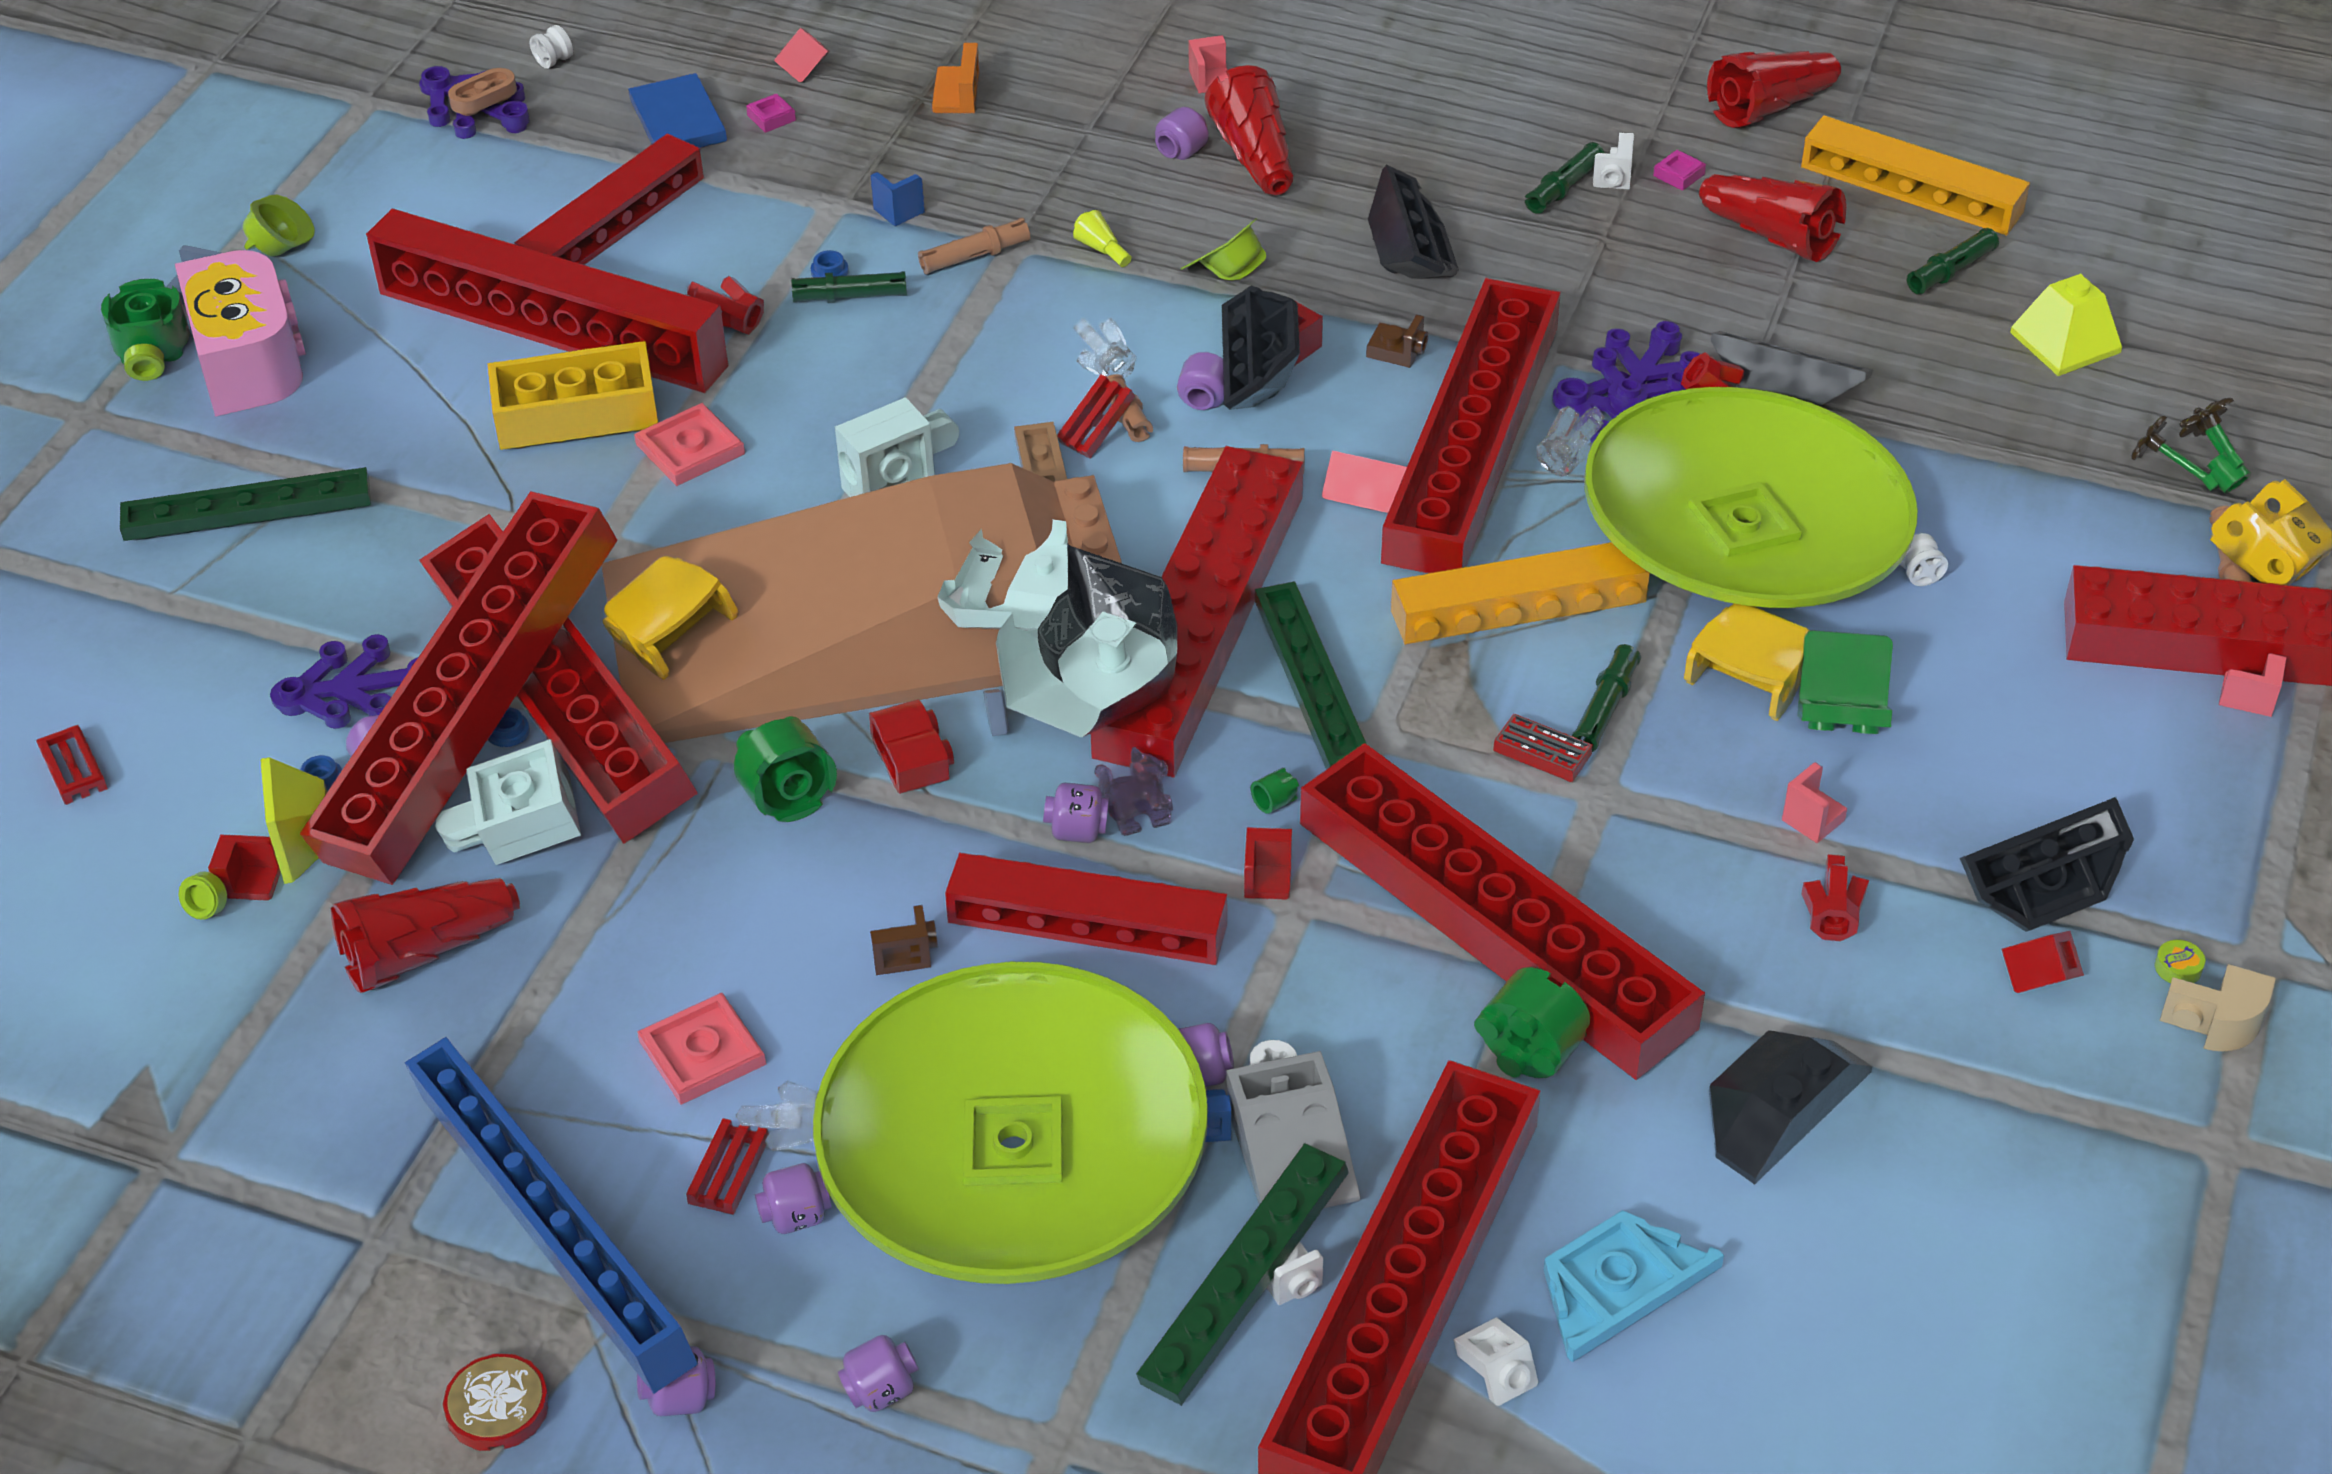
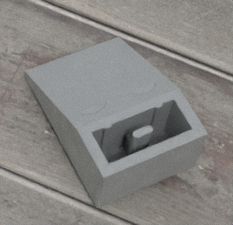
M1321 1051L1227 1070V1095L1230 1097L1231 1121L1259 1205L1304 1143L1339 1158L1347 1164L1349 1174L1324 1208L1360 1201V1193L1334 1086Z

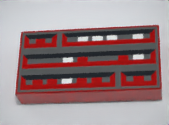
M1513 714L1494 740L1493 751L1573 782L1592 755L1593 744Z

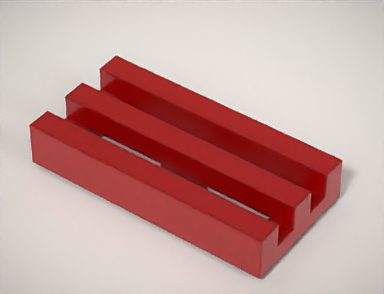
M1100 374L1057 434L1058 441L1091 459L1133 401L1135 394L1128 387L1122 388L1118 382L1114 380L1111 382L1106 376ZM1115 396H1118L1115 402L1107 411V413L1103 415V412L1108 407ZM1092 427H1096L1084 445L1081 444Z
M79 725L36 740L65 805L73 802L72 796L80 793L82 799L91 796L89 792L91 788L97 787L99 792L108 789ZM74 738L91 776L82 777L66 740ZM57 744L74 782L66 784L49 746Z
M722 1118L686 1192L688 1204L734 1215L769 1141L768 1128L758 1127L757 1131H752L750 1124L741 1122L739 1127H735L732 1125V1120ZM730 1139H731L732 1141H731V1143H730V1145H729V1148H728V1150H727V1152H726V1154H725V1156H724V1158H723V1160H722V1162H721V1164H720V1166H719V1168H718V1170H717V1173H716V1175H715V1177H714V1179H713V1181H712V1183H711V1185H710V1187H709V1189H708L706 1195H704V1193H705V1191H706V1189H707V1186H708V1184H709V1182H710V1180H711V1178H712V1176H713V1174H714V1172H715V1170H716V1168H717V1166H718V1164H719V1161H720V1159H721V1157H722V1155H723V1153H724V1151H725V1149H726V1147H727V1145H728V1143H729V1141H730ZM744 1143L750 1144L725 1199H718L726 1181L730 1178Z

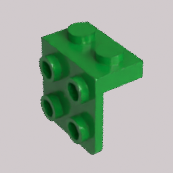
M1818 630L1808 631L1804 636V654L1797 713L1801 721H1808L1809 729L1834 731L1835 723L1853 725L1852 732L1879 734V727H1891L1892 709L1887 705L1893 649L1892 640L1885 635Z

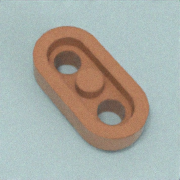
M493 68L455 84L448 91L452 110L465 116H471L493 104L508 100L517 90L515 76L509 69Z

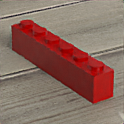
M667 133L519 238L514 244L579 264H587L704 179L700 148Z
M959 852L945 891L948 923L1210 965L1217 964L1227 928V894L1134 880L1120 876L1089 873L1075 869L1037 865L1030 862L992 858L985 855Z

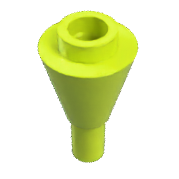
M1099 210L1084 212L1077 218L1074 224V239L1103 254H1108L1120 267H1125L1131 262L1132 256L1118 244L1116 237Z

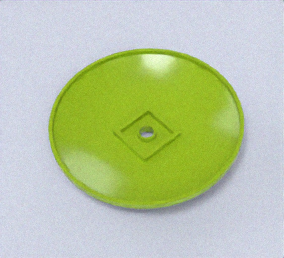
M1736 387L1692 388L1669 392L1637 403L1613 418L1600 431L1589 451L1584 474V490L1590 511L1602 532L1624 555L1646 571L1679 588L1704 597L1746 606L1767 608L1815 606L1835 602L1861 593L1884 580L1898 567L1911 547L1917 526L1918 509L1911 482L1895 457L1880 442L1851 421L1832 411L1794 397L1756 389Z
M1001 962L962 968L916 984L894 996L864 1019L842 1043L822 1078L815 1102L813 1140L818 1168L829 1195L850 1225L866 1240L899 1261L934 1275L976 1283L1013 1284L1061 1277L1089 1268L1117 1255L1152 1231L1172 1211L1195 1176L1203 1155L1207 1136L1208 1106L1205 1083L1191 1047L1178 1028L1147 999L1126 986L1086 970L1041 962ZM1009 1137H1020L1025 1140V1143L1017 1148H1007L1001 1145L1002 1141Z

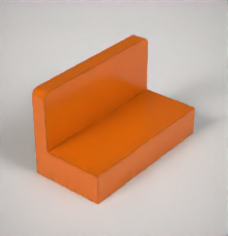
M978 43L963 44L961 66L937 67L932 102L933 113H975L980 74Z

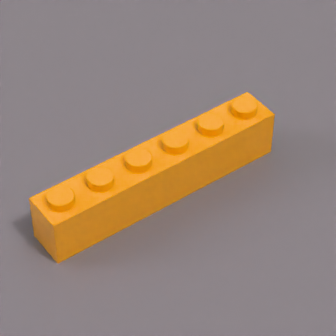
M1825 115L1822 116L1805 137L1801 168L1985 229L1991 228L1995 232L2006 236L2024 213L2030 186L2028 181Z
M1612 542L1394 579L1392 580L1391 613L1404 644L1644 603L1647 599L1650 572L1637 565L1614 546Z

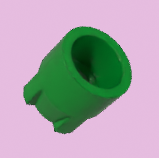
M1282 767L1252 782L1250 787L1251 796L1256 806L1263 813L1270 814L1298 799L1296 794L1299 784L1297 779L1293 778Z

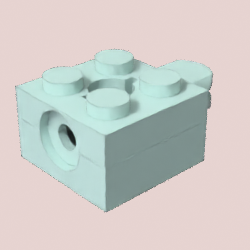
M905 397L835 426L842 489L849 497L935 475L933 454L955 445L959 437L958 425L942 409L922 415Z
M551 739L467 768L471 801L441 811L435 825L447 848L452 852H458L483 843L496 865L581 836L570 774Z

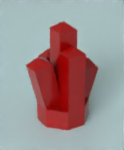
M728 276L721 283L720 287L729 296L693 281L689 284L687 295L720 305L723 327L733 328L750 335L759 325L764 313V299L751 294L735 278Z
M1704 352L1694 357L1685 368L1681 385L1685 389L1734 387L1729 382L1739 384L1744 377V370L1739 365L1716 360Z
M1827 855L1824 888L1820 880L1803 882L1801 894L1810 913V929L1823 940L1841 942L1857 934L1859 913L1868 889L1869 880L1853 875L1847 889L1848 866H1845V856Z

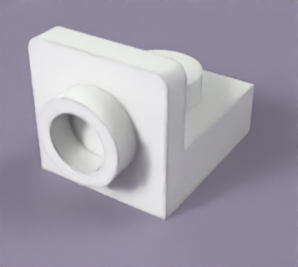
M1619 133L1618 147H1611L1610 154L1597 153L1595 155L1594 187L1630 189L1634 133Z
M1299 1242L1285 1263L1275 1269L1274 1278L1267 1286V1289L1278 1305H1282L1294 1298L1301 1299L1307 1297L1317 1287L1322 1285V1255L1318 1250L1308 1253L1301 1242Z
M1497 1317L1453 1339L1458 1357L1484 1377L1489 1399L1495 1405L1500 1406L1537 1386L1538 1378L1529 1342Z

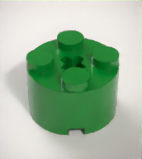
M138 279L119 286L120 293L111 298L109 293L103 299L101 304L102 316L113 351L120 357L122 364H124V354L127 349L137 344H150L158 347L164 354V361L167 362L176 361L182 357L184 353L183 347L187 344L190 337V330L179 292L173 285L172 289L165 287L162 280Z
M795 716L773 720L759 726L755 730H748L742 733L736 742L738 750L734 759L735 776L758 810L765 816H773L777 821L781 822L803 819L823 805L820 799L828 789L832 792L836 785L837 768L834 760L808 726Z
M1526 967L1515 971L1474 1021L1476 1031L1483 1037L1489 1049L1496 1055L1498 1067L1510 1077L1517 1078L1521 1074L1533 1078L1553 1076L1587 1035L1586 1029L1590 1025V1014L1584 1001L1566 982L1559 987L1549 981L1547 978L1551 973L1543 969Z

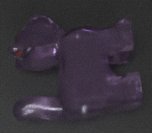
M1133 747L1130 762L1131 776L1113 779V774L1107 766L1103 764L1096 766L1094 773L1099 778L1098 784L1102 792V798H1109L1108 814L1117 822V827L1122 835L1128 836L1141 832L1140 824L1134 820V816L1140 814L1148 815L1153 828L1171 823L1172 799L1170 795L1164 793V787L1161 782L1168 773L1164 760H1160L1151 754L1141 753L1136 747Z

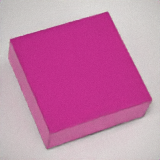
M773 94L746 105L747 116L765 133L796 121L795 110L778 94Z
M1675 150L1654 166L1653 176L1683 191L1705 175L1706 164L1679 150Z

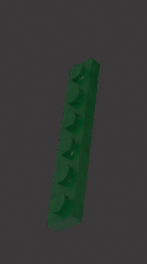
M367 467L120 502V532L123 541L148 539L155 536L189 533L197 530L230 527L238 524L272 521L280 518L371 505L369 475Z
M1296 582L1255 589L1256 606L1327 770L1356 748L1366 743Z
M1306 1143L1303 1144L1136 1373L1140 1385L1181 1406L1270 1284L1274 1278L1275 1269L1285 1263L1349 1174L1345 1161Z

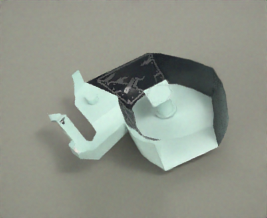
M1053 520L1052 531L1048 539L1037 550L1025 556L1002 605L989 608L985 602L992 585L990 582L995 578L1003 555L1001 548L983 538L982 529L969 542L972 549L955 580H945L938 594L939 605L957 627L999 629L996 648L1006 706L1009 709L1079 737H1084L1141 711L1168 692L1175 675L1177 622L1170 592L1163 578L1070 546L1067 538L1066 521Z

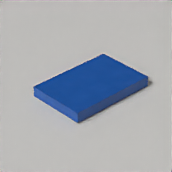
M697 73L628 89L631 103L651 144L667 133L698 148L727 141L726 130Z

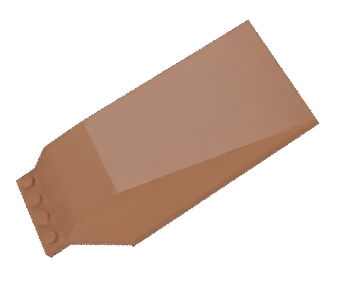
M1013 463L932 475L605 562L601 566L607 602L657 559L663 556H670L673 558L678 557L685 562L697 565L719 579L720 583L728 590L738 609V617L731 621L713 608L661 653L670 671L668 673L669 676L665 680H662L645 668L631 652L622 647L613 638L621 687L662 741L668 743L757 728L767 722L784 719L788 716H795L800 720L905 703L917 699L923 700L1003 686L996 648L999 629L957 627L939 605L938 594L945 580H955L972 549L969 542L982 529L983 538L1001 548L1003 555L995 578L990 582L992 585L985 602L989 608L1004 604L1007 591L1023 559L1029 553L1037 550L1048 539L1052 531L1053 520L1066 521L1067 538L1070 546L1122 563L1095 477L1091 475L1051 481Z

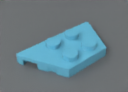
M1623 1210L1545 1258L1543 1270L1568 1359L1574 1362L1722 1267L1724 1255L1713 1247H1710L1708 1252L1705 1253L1681 1243V1234L1664 1227L1651 1226L1645 1219Z

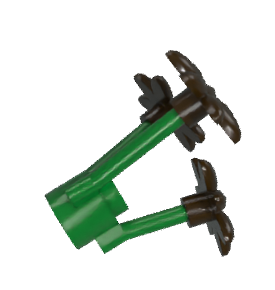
M2233 398L2214 401L2205 409L2197 407L2193 411L2194 415L2180 421L2179 424L2183 428L2179 433L2181 438L2192 432L2195 437H2198L2200 434L2203 436L2207 435L2219 453L2207 465L2211 470L2209 474L2165 444L2166 439L2161 437L2159 433L2167 424L2165 422L2166 416H2161L2152 426L2148 427L2146 436L2138 440L2137 446L2131 455V458L2136 460L2137 457L2141 458L2148 447L2156 453L2160 451L2199 478L2210 491L2219 486L2224 494L2233 491L2251 476V472L2244 465L2245 462L2236 453L2220 425V422H2222L2220 415L2228 410L2224 406L2233 402Z

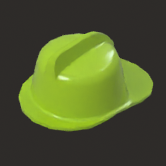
M278 194L268 195L253 201L250 204V212L242 225L243 231L248 238L244 248L246 250L257 248L270 257L280 256L289 249L308 242L314 236L315 231L312 220L306 211L296 202Z
M1257 218L1227 243L1180 269L1182 270L1199 261L1221 279L1238 280L1247 276L1266 259V252L1251 227V224Z

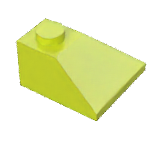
M2081 273L2050 284L2013 324L2010 331L2016 339L2057 376L2117 355L2122 350L2105 294Z
M262 758L260 761L266 825L284 884L292 883L318 859V856L306 843L300 832L327 794L324 780L273 758Z

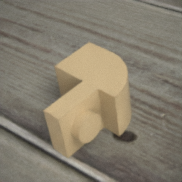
M2230 964L2227 965L2220 990L2173 977L2160 1021L2206 1034L2207 1037L2203 1049L2233 1051L2250 1044L2260 1031L2276 978Z

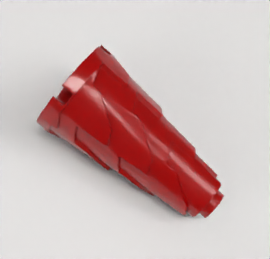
M1797 51L1775 54V52L1759 54L1745 52L1721 56L1723 59L1714 61L1708 74L1709 102L1717 101L1720 109L1713 112L1723 124L1732 128L1746 126L1763 120V116L1785 110L1791 104L1811 98L1814 93L1831 87L1837 82L1841 74V64L1835 56L1827 52L1809 53V51Z
M1245 65L1226 70L1228 78L1220 82L1217 76L1206 91L1204 101L1207 112L1223 139L1231 146L1237 159L1247 168L1261 189L1267 194H1283L1293 183V172L1288 158L1289 149L1284 137L1286 131L1279 111L1280 103L1272 77H1269L1267 70L1258 66Z
M1714 174L1702 182L1699 190V197L1704 207L1708 208L1709 211L1740 224V227L1744 230L1767 238L1770 243L1815 262L1825 259L1836 246L1841 236L1840 233L1833 232L1836 222L1845 225L1847 212L1845 195L1840 188L1830 185H1820L1795 180L1793 183L1763 176L1762 179L1739 175L1724 176Z
M501 878L472 883L460 881L421 891L416 887L382 896L371 894L332 904L334 907H331V920L340 955L345 954L350 965L344 966L354 988L362 993L397 980L400 974L438 960L439 954L480 939V934L513 920L514 911L520 909V901L515 886L512 883L505 884Z

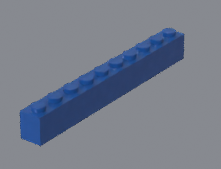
M447 1037L441 1039L404 1062L424 1102L651 1392L655 1394L698 1365L678 1322Z

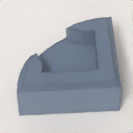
M999 689L983 691L992 736L1008 734L1009 726L1004 693Z

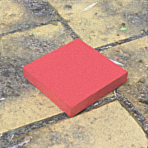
M703 403L634 434L636 445L676 486L745 454L744 443Z
M719 993L637 1031L640 1044L680 1105L766 1065L765 1054L723 993Z

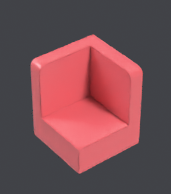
M800 28L774 61L798 82H803L830 51L804 28Z
M1223 35L1188 40L1189 71L1198 93H1205L1217 76L1220 82L1228 78L1226 73V42Z
M2269 653L2262 676L2233 669L2227 671L2223 679L2219 705L2272 717L2282 686L2286 657Z
M1816 762L1788 783L1782 821L1815 843H1819L1845 821L1847 808L1819 790L1823 767Z

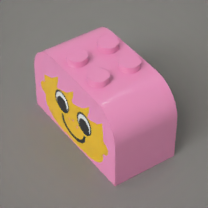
M238 250L176 263V272L215 417L272 404L293 394L299 388L303 379L299 356L306 355L286 279H277L272 261L267 256L255 251Z

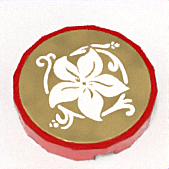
M491 1354L475 1359L458 1370L446 1387L442 1404L449 1430L460 1443L478 1451H491L490 1447L504 1445V1449L517 1446L534 1435L546 1419L549 1396L543 1374L531 1361L515 1354Z

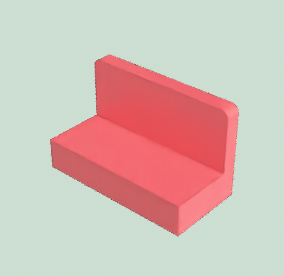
M1332 450L1322 497L1331 501L1388 513L1407 467Z

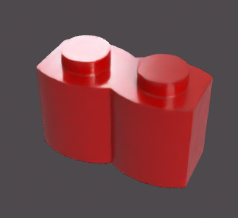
M917 699L869 713L870 734L881 760L885 763L890 779L899 794L949 780V765L954 764V755L947 739L941 740L938 735L939 726L932 709L926 711L922 702Z

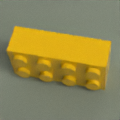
M645 341L487 363L492 413L500 450L564 442L566 440L593 436L600 437L628 431H641L658 423Z

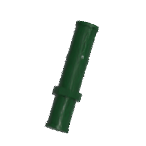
M1589 142L1557 171L1548 172L1541 179V184L1525 195V198H1527L1525 200L1526 207L1531 212L1540 214L1553 201L1563 199L1568 194L1569 188L1594 168L1595 155L1597 153H1605L1603 148L1598 143Z
M1983 228L1947 252L1934 254L1927 260V264L1907 275L1906 281L1909 289L1915 294H1923L1938 283L1944 284L1950 281L1957 271L1999 246L1997 233L1991 228Z
M905 271L896 273L833 276V272L825 273V277L791 278L793 303L811 300H827V303H835V299L907 296Z
M1621 644L1615 648L1608 667L1599 673L1596 679L1597 688L1576 730L1572 734V737L1581 739L1584 736L1583 741L1593 744L1592 752L1598 748L1599 741L1620 699L1624 698L1631 688L1630 679L1636 666L1641 661V655L1638 650L1634 652L1631 660H1628L1634 649L1633 646Z

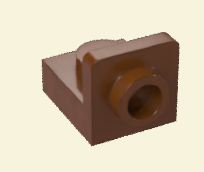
M1416 314L1408 329L1397 325L1379 323L1367 344L1366 357L1410 368L1416 356L1423 354L1427 346L1428 332L1424 331V316Z
M923 905L913 906L915 925L870 931L876 976L931 968L929 949L938 948L934 920L925 921Z

